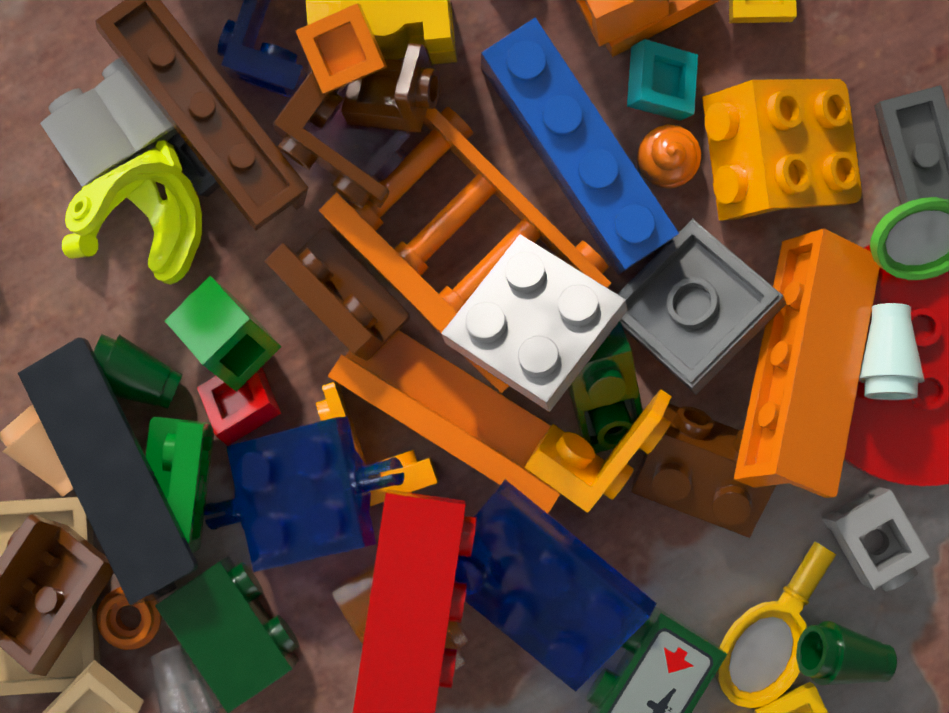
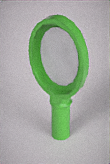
M938 197L920 198L906 202L886 214L876 225L870 240L873 260L879 267L897 278L907 280H924L948 272L949 199Z

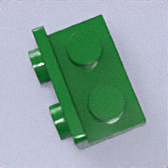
M153 417L149 424L146 459L194 553L201 546L214 431L211 423Z

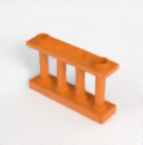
M448 106L441 113L435 107L433 109L427 108L424 124L431 132L379 182L389 190L388 198L381 208L369 200L363 208L352 202L348 204L336 192L318 210L440 334L519 235L524 236L533 243L540 239L567 264L606 288L611 284L603 275L609 268L605 260L583 240L575 247L468 141L474 132ZM450 149L476 176L408 244L401 241L393 249L376 232L384 224L380 218ZM495 194L521 221L453 289L446 286L438 294L421 277L429 268L425 262ZM463 356L497 391L503 393L509 387L508 384Z

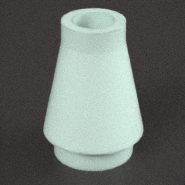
M885 303L872 306V320L859 375V381L865 383V397L907 400L918 397V383H922L925 380L911 321V306Z

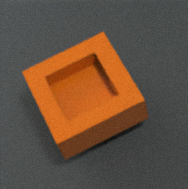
M359 3L295 30L323 94H328L387 68L363 8Z

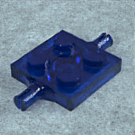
M348 416L335 417L226 446L235 485V498L208 503L204 507L203 514L206 516L225 512L223 516L205 520L206 525L211 530L241 523L246 536L253 572L375 545L376 540L369 513L371 491L394 485L399 486L403 484L405 475L402 472L381 477V473L403 468L400 460L396 457L365 465L355 449Z

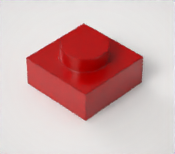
M262 367L237 392L217 376L197 387L215 436L227 446L281 414Z

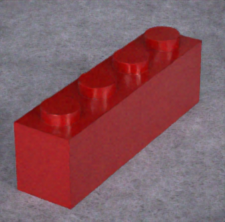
M387 489L353 713H435L439 687L452 688L457 649L445 647L449 621L457 623L462 621L467 583L454 582L458 555L471 557L476 528V518L464 516L466 507L464 500Z

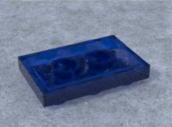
M506 479L474 514L476 528L471 557L458 555L454 582L467 583L465 601L576 692L651 617L657 603Z

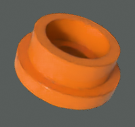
M121 587L112 590L103 598L97 611V625L102 637L112 646L123 650L143 647L157 635L161 626L162 616L155 607L159 603L158 600L131 605L139 610L141 622L138 627L130 628L125 626L120 618L122 608L130 604Z

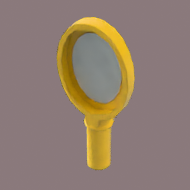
M814 541L788 585L783 587L784 592L778 601L764 602L750 608L733 623L726 633L720 648L727 653V656L716 672V679L719 688L732 703L746 708L763 707L785 693L800 673L796 659V650L799 638L807 628L800 613L804 606L809 604V598L836 557L835 553Z

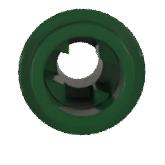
M101 334L94 348V353L115 396L149 405H158L168 409L183 374L171 370V367L120 334L117 339Z
M824 621L819 625L808 626L802 632L797 644L796 659L799 670L803 675L810 677L816 684L822 686L874 682L885 683L891 680L897 668V655L891 645L883 644L832 621Z

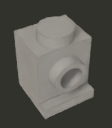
M875 486L822 517L827 528L832 531L861 584L873 590L881 586L883 591H890L904 585L918 574L914 566L930 558L891 489ZM877 529L882 534L883 544L878 551L869 553L865 549L864 538L867 533Z

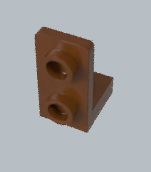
M311 70L273 123L275 134L282 138L277 147L293 161L308 170L316 162L336 177L331 186L355 205L363 208L369 200L381 208L388 198L389 190L309 133L313 125L320 130H324L344 102V98L337 94L339 89L323 94L313 70Z

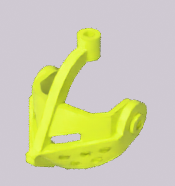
M163 140L158 141L156 147L95 179L92 183L83 186L82 190L74 196L65 216L66 227L73 234L66 235L62 240V250L68 258H83L96 254L99 245L96 236L101 225L111 211L127 197L148 217L153 228L154 237L148 258V267L153 271L154 276L159 281L171 285L186 275L200 244L202 211L199 198L191 181L182 172L174 146ZM156 182L164 185L168 199L162 200Z

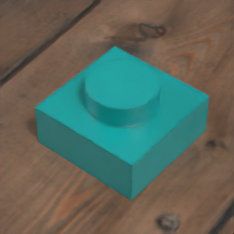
M646 39L633 45L630 56L627 107L678 121L694 115L698 54Z

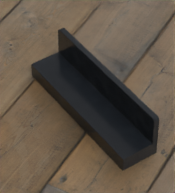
M76 338L18 372V375L129 604L134 605L157 600L177 588L175 581L195 571L198 563L89 341L85 338Z

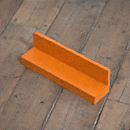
M825 228L782 241L773 287L784 296L786 305L764 328L734 480L751 487L790 483L824 498H833L838 493L880 267L873 260L871 251Z
M400 330L368 361L354 355L349 350L346 356L341 354L330 371L328 377L547 515L561 493L524 468L551 425Z

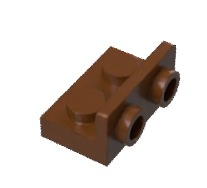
M326 228L320 229L298 252L282 243L264 261L354 355L366 361L410 319L409 312Z

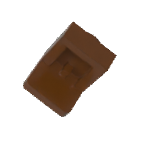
M409 43L404 60L384 58L387 68L348 85L341 113L348 125L421 133L427 108L433 109L439 98L440 75L437 69L432 68L424 45Z

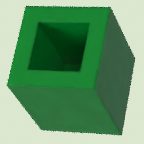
M209 276L165 320L200 363L236 392L282 347L250 311L212 276Z

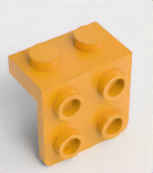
M841 79L750 80L702 97L705 129L708 136L713 174V190L716 196L719 221L739 220L780 209L849 205L857 203L861 199L862 188L849 93L845 82Z

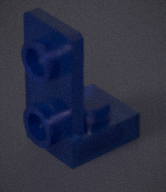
M243 0L237 20L228 19L221 32L217 48V55L224 57L221 66L231 78L292 98L308 75L302 65L296 64L298 55L290 50L265 42L261 44L259 51L253 49L270 0Z

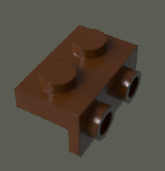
M669 403L663 417L670 421L671 424L655 448L649 454L645 453L634 477L631 493L750 538L776 485L751 487L734 480L744 429L738 430L714 421L700 409L690 406L678 407Z
M31 514L25 519L21 527L11 535L6 550L0 557V648L30 674L47 676L114 574L107 557L68 525Z

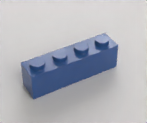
M536 17L481 52L482 71L618 275L670 242L679 234Z

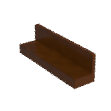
M124 0L95 20L98 32L255 231L292 205L297 210L305 204L308 186L161 0Z

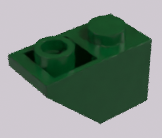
M620 321L568 387L581 437L592 446L595 454L614 449L643 412L632 350Z

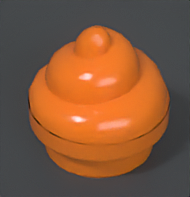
M667 124L656 127L640 143L637 154L638 166L642 175L657 187L672 189L683 186L695 176L700 167V145L694 135L681 126Z

